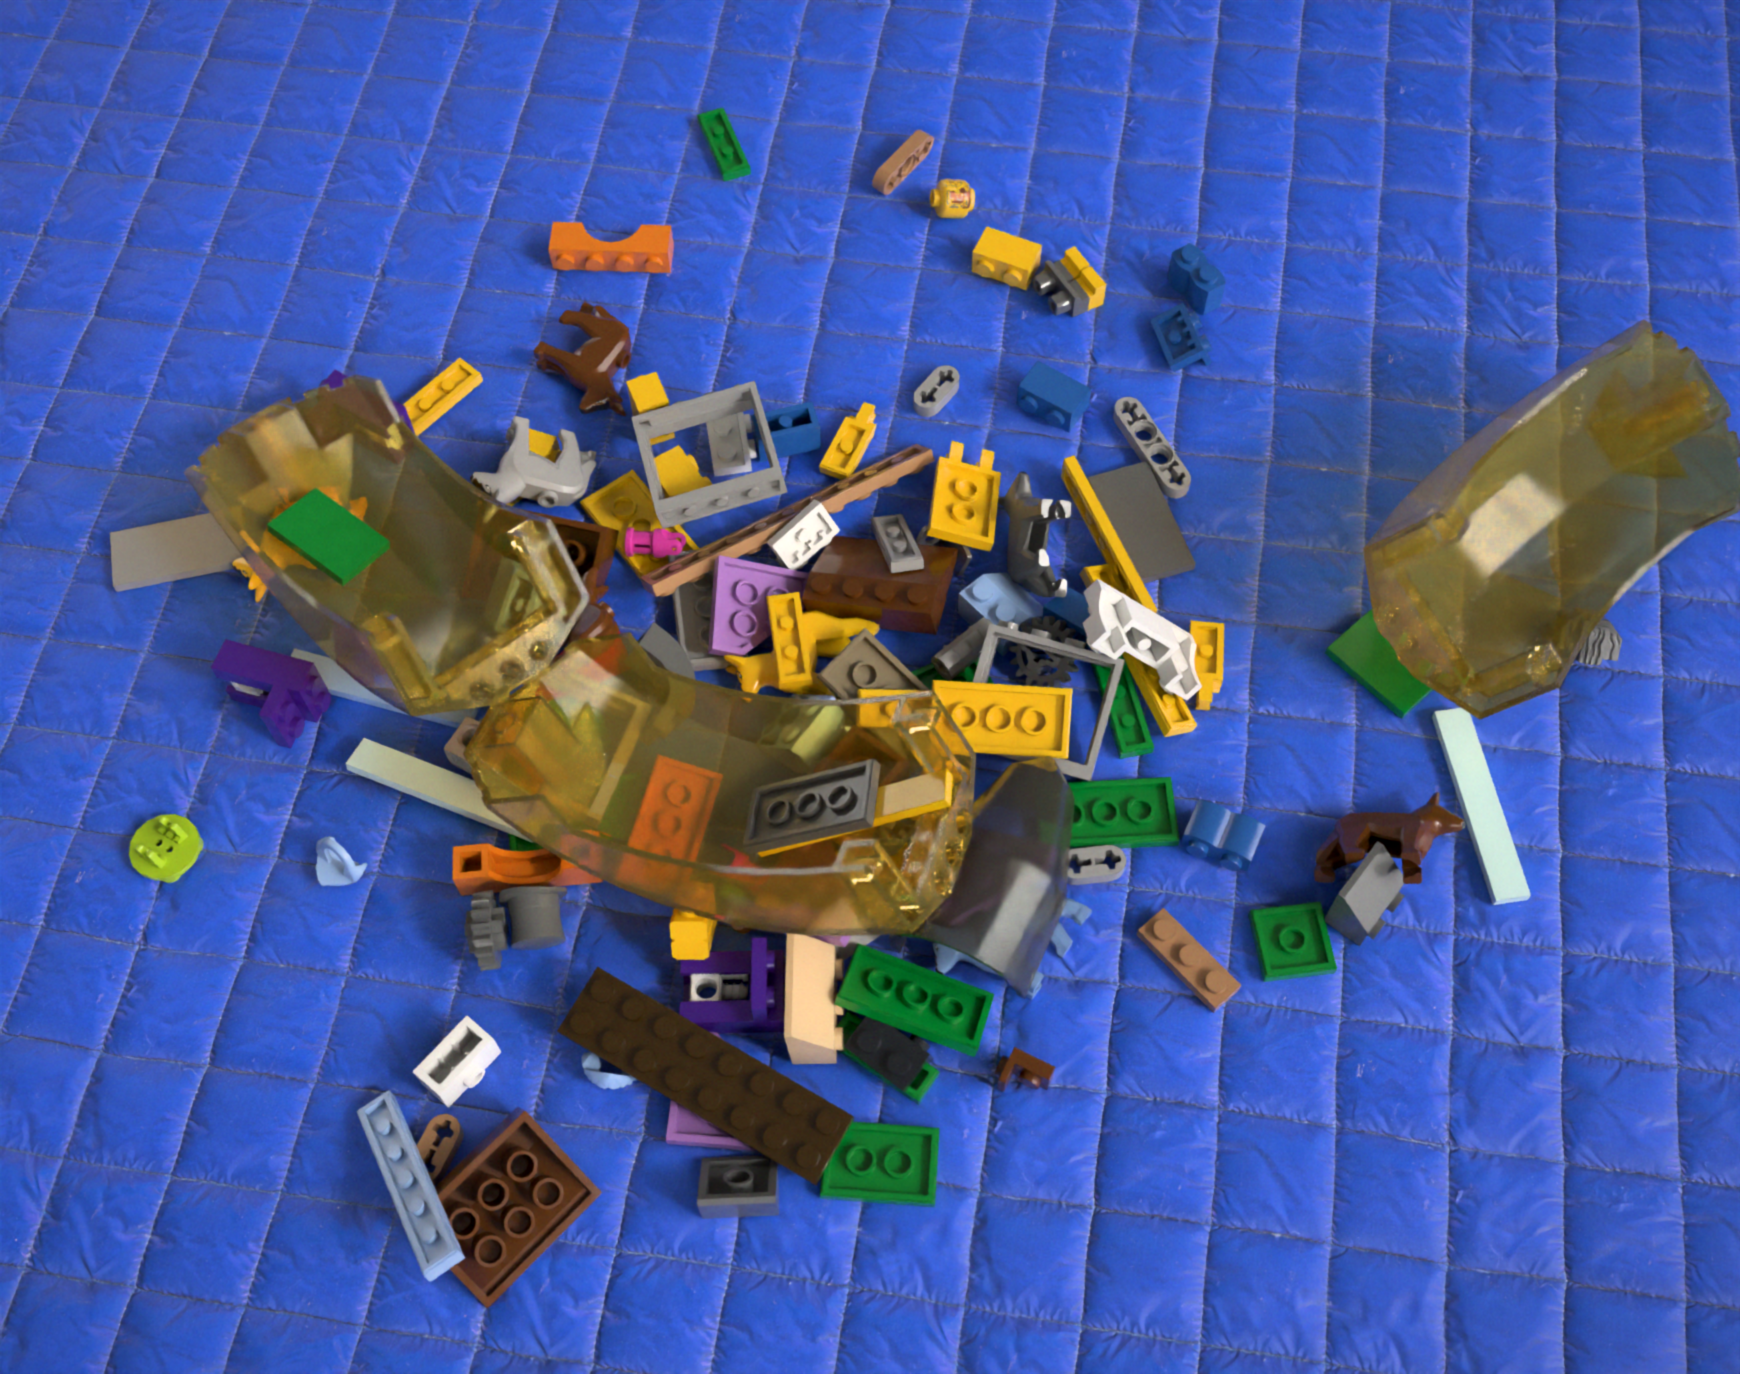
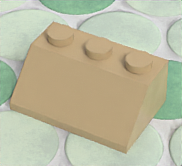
M787 931L784 1039L792 1065L837 1063V1050H843L844 1047L843 1027H837V1015H844V1008L834 1005L838 995V981H843L844 960L843 958L837 959L835 945L795 931Z

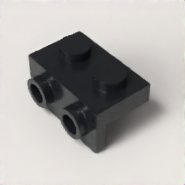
M865 1017L844 1047L905 1093L926 1063L930 1064L934 1059L927 1053L930 1045L917 1035L911 1034L907 1038L897 1030L898 1028Z

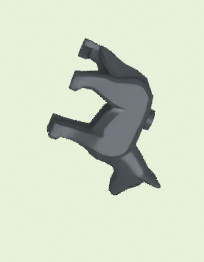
M1020 471L1006 495L998 497V503L1005 508L1010 518L1007 571L1013 582L1020 583L1023 588L1032 591L1037 596L1065 597L1067 581L1066 579L1056 580L1052 567L1049 564L1046 549L1048 546L1049 524L1071 517V502L1057 500L1056 504L1051 505L1053 499L1033 497L1029 475L1024 471Z

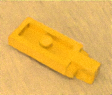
M863 402L856 417L852 415L849 418L845 417L820 463L821 473L840 480L854 474L875 434L876 424L873 423L876 417L875 405Z
M1191 620L1189 633L1193 636L1197 645L1194 657L1195 670L1202 685V688L1196 692V710L1209 711L1210 703H1212V693H1219L1223 682L1224 623Z

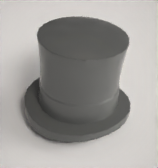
M513 887L502 890L499 893V904L508 908L510 915L512 949L539 950L554 947L566 941L561 922L559 899L567 894V887Z

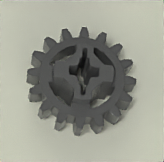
M1045 616L1043 620L1041 617L1032 618V625L1030 623H1022L1020 625L1022 631L1031 634L1032 629L1048 630L1047 632L1052 634L1051 640L1061 643L1065 642V638L1072 639V636L1076 633L1074 628L1065 630L1066 621L1057 620L1055 622L1054 616ZM1022 644L1009 647V651L1016 653V658L1012 659L1010 663L1012 665L1018 664L1020 667L1016 672V676L1026 675L1025 684L1028 686L1037 683V687H1048L1049 685V687L1059 688L1060 681L1062 683L1071 681L1068 672L1079 671L1078 666L1074 664V661L1077 659ZM1051 667L1058 669L1051 675H1044L1045 672H1049Z
M493 890L473 893V899H471L473 910L466 911L467 918L466 924H464L469 953L475 954L476 958L478 957V967L481 968V971L501 968L502 961L501 951L508 950L509 928L506 921L505 908L499 907L496 904V895L493 894Z

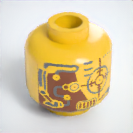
M942 179L938 182L936 189H932L930 192V206L935 208V212L940 218L962 219L966 217L968 212H972L974 208L975 192L965 180Z

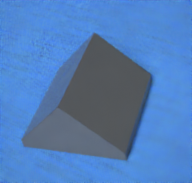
M765 1155L702 1158L697 1206L702 1219L779 1215L778 1163Z

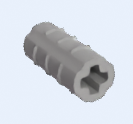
M982 617L972 626H968L966 631L959 636H955L952 642L944 645L943 649L931 657L934 668L944 679L951 681L961 672H965V669L973 662H977L978 658H980L989 623L993 624L989 619Z

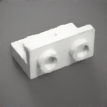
M740 412L706 422L714 476L752 471L751 459L757 457L754 439H747V433L752 432L750 414Z
M814 499L768 540L767 544L777 556L776 561L785 569L796 571L805 566L809 558L820 548L827 546L840 529L824 506Z

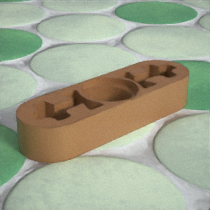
M920 129L915 131L876 171L872 187L885 195L890 194L929 154L934 142L933 136Z

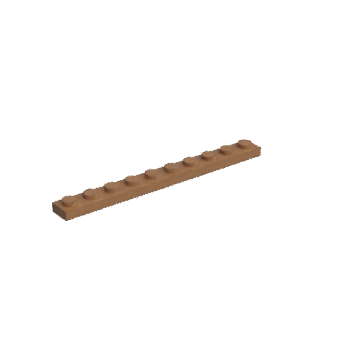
M918 444L908 447L640 577L643 587L655 597L670 595L676 591V587L686 582H696L704 578L705 573L714 569L715 559L719 555L737 558L743 554L749 555L758 552L762 545L766 544L768 540L814 499L824 506L828 514L837 513L843 510L844 505L847 503L866 499L871 496L872 491L880 487L892 486L898 482L899 478L907 474H916L923 471L925 465L935 461L932 450Z

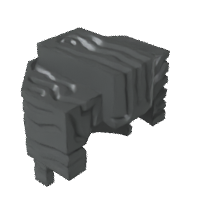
M1578 612L1559 623L1555 647L1560 652L1575 654L1574 658L1580 663L1598 666L1601 665L1602 659L1618 661L1622 638L1610 621L1603 615Z

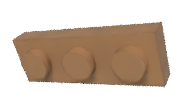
M1164 908L1138 929L1136 935L1213 1013L1239 991L1241 984Z

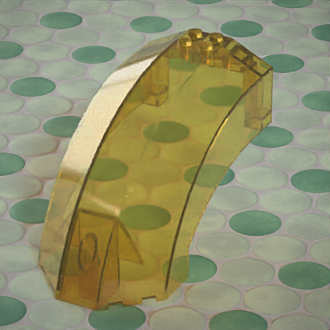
M1644 319L1550 378L1462 444L1432 470L1398 504L1363 549L1373 619L1377 624L1379 633L1389 641L1396 652L1399 662L1406 666L1413 677L1479 720L1560 688L1591 632L1610 608L1645 572L1693 532L1738 513L1740 510V468L1737 458L1740 457V443L1737 432H1729L1726 418L1732 416L1729 404L1694 350L1687 346L1679 349L1676 347L1678 344L1675 338L1663 331L1655 334L1651 331L1653 330L1651 323Z
M355 374L342 380L344 385L331 389L328 384L305 391L303 393L305 398L294 402L291 401L290 397L280 399L221 432L217 437L220 444L217 447L215 444L208 446L198 457L201 464L198 467L196 465L189 466L183 472L207 509L246 562L312 640L335 663L368 691L412 717L490 706L504 701L509 697L512 690L521 684H528L534 681L539 676V672L550 665L591 599L551 519L502 503L484 493L455 472L401 420L380 379ZM315 487L390 541L389 550L344 586H341L269 533L267 529V524Z
M630 632L579 639L566 646L564 650L567 654L551 666L546 661L523 678L526 683L524 686L510 696L505 691L493 700L463 752L465 760L471 766L472 770L470 772L476 786L483 795L481 798L487 809L554 855L589 874L659 904L700 917L771 932L810 936L912 934L951 895L972 836L976 753L934 690L842 700L795 699L739 691L695 680L656 666ZM870 759H875L881 765L878 787L947 769L953 775L950 807L761 857L758 853L748 854L742 848L752 789L754 787Z

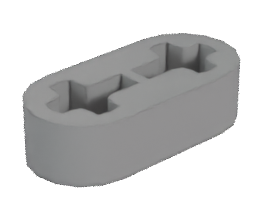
M943 365L936 368L916 389L913 408L918 415L923 417L935 416L957 393L960 375L954 367ZM940 380L945 381V382L940 386ZM932 396H933V403L930 402V401H928Z
M1114 845L1071 849L1061 856L1058 873L1060 878L1070 885L1113 881L1122 876L1126 866V856L1119 847ZM1105 857H1111L1112 862H1117L1114 869H1109L1107 864H1102ZM1070 861H1076L1077 866H1082L1079 873H1073V869L1068 868Z

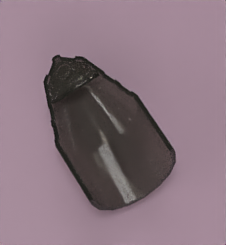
M1044 756L1009 765L933 842L889 936L890 946L894 952H901L907 937L921 938L942 944L966 954L991 968L1008 981L1018 997L1025 999L1067 903L1068 895L1067 878L1070 867L1069 851L1070 839H1072L1075 798L1057 762L1052 757Z

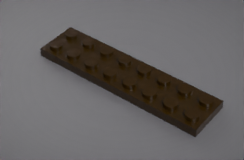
M599 967L595 969L557 1030L564 1037L815 1186L818 1184L854 1120L853 1115Z

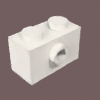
M466 1016L416 1067L413 1073L424 1087L449 1108L468 1087L473 1088L481 1081L485 1074V1069L501 1053V1050L487 1032Z

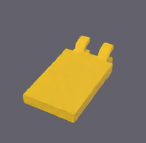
M952 441L949 454H946L945 457L940 456L936 464L927 536L990 552L994 544L1001 478L1000 472L992 470L995 452L982 449L980 460L974 466L961 462L964 444Z

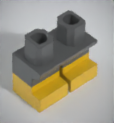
M1075 246L1065 251L1064 258L1054 263L1050 260L1045 261L1044 271L1033 277V289L1038 295H1044L1050 291L1054 294L1048 297V306L1055 316L1068 312L1073 318L1104 304L1106 284L1096 271L1089 267L1090 264Z

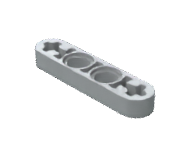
M1133 397L1119 399L1115 404L1113 419L1141 462L1148 461L1161 491L1166 496L1176 499L1185 496L1189 490L1191 476L1141 402ZM1147 431L1151 434L1152 438L1140 440L1136 437L1135 433ZM1162 454L1167 457L1168 461L1158 464L1151 459V456ZM1171 477L1175 482L1170 483Z

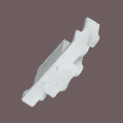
M1099 579L1094 581L1084 591L1089 605L1087 609L1090 616L1082 624L1088 637L1086 641L1093 651L1098 654L1104 653L1115 660L1124 651L1157 670L1160 677V686L1170 695L1175 693L1183 699L1189 700L1202 688L1194 664L1197 645L1190 633Z

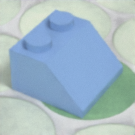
M1006 572L981 575L959 593L958 614L971 626L984 617L995 625H998L999 620L1018 624V631L1023 632L1020 626L1022 623H1030L1032 625V618L1041 617L1043 619V606L1018 583L1013 582ZM1001 639L996 650L1003 656L1009 652V647L1016 646L1018 643Z

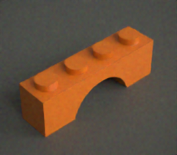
M553 222L548 250L553 269L671 273L674 242L671 225L641 224L632 236L621 241L605 242L590 236L585 230L583 223Z
M596 833L560 836L553 845L533 851L503 850L489 843L453 846L452 880L461 896L490 890L496 893L513 887H559L603 882L602 849Z

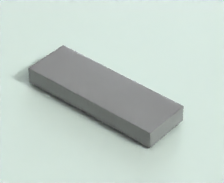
M902 514L871 518V529L891 573L924 569L923 556Z

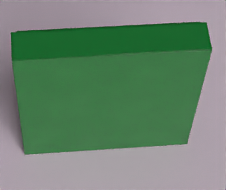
M1321 902L1249 911L1248 917L1263 982L1334 974L1336 972L1337 966Z

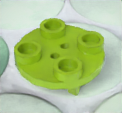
M176 814L160 815L148 820L137 829L130 841L129 857L132 866L143 877L154 881L172 883L177 881L182 874L194 865L200 851L203 849L204 842L199 835L198 829L187 818Z

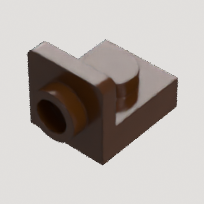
M1014 1047L1010 1057L1003 1055L996 1068L994 1076L999 1078L997 1089L1004 1092L1012 1075L1015 1074L1019 1076L1018 1080L1025 1086L1032 1089L1041 1087L1047 1090L1053 1079L1055 1067Z

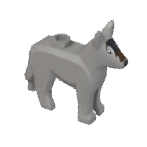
M514 416L505 437L509 441V450L505 452L500 460L498 472H474L470 477V482L490 504L488 520H491L502 506L512 502L519 496L538 501L541 506L546 508L554 506L568 507L584 495L590 475L596 467V452L592 450L580 452L575 434L571 431L560 429L558 437L562 443V453L554 463L529 450L530 421L526 418Z

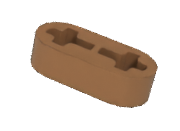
M441 1114L434 1117L427 1125L417 1144L424 1164H427L435 1153L431 1161L435 1170L433 1173L428 1172L433 1185L438 1184L446 1174L464 1137L461 1124L454 1116L449 1114ZM450 1125V1129L454 1133L451 1138L444 1137L439 1147H437L441 1139L437 1134L438 1129H446Z

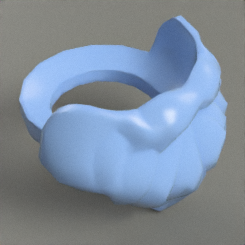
M334 837L322 838L316 844L318 857L315 870L322 887L350 885L362 877L368 864L365 862L359 865L358 862L353 861L346 850L335 841Z
M591 1052L582 1055L584 1073L593 1084L600 1088H610L613 1090L619 1087L624 1088L626 1085H631L633 1081L637 1080L625 1072H622V1075L600 1072L601 1064L598 1056Z

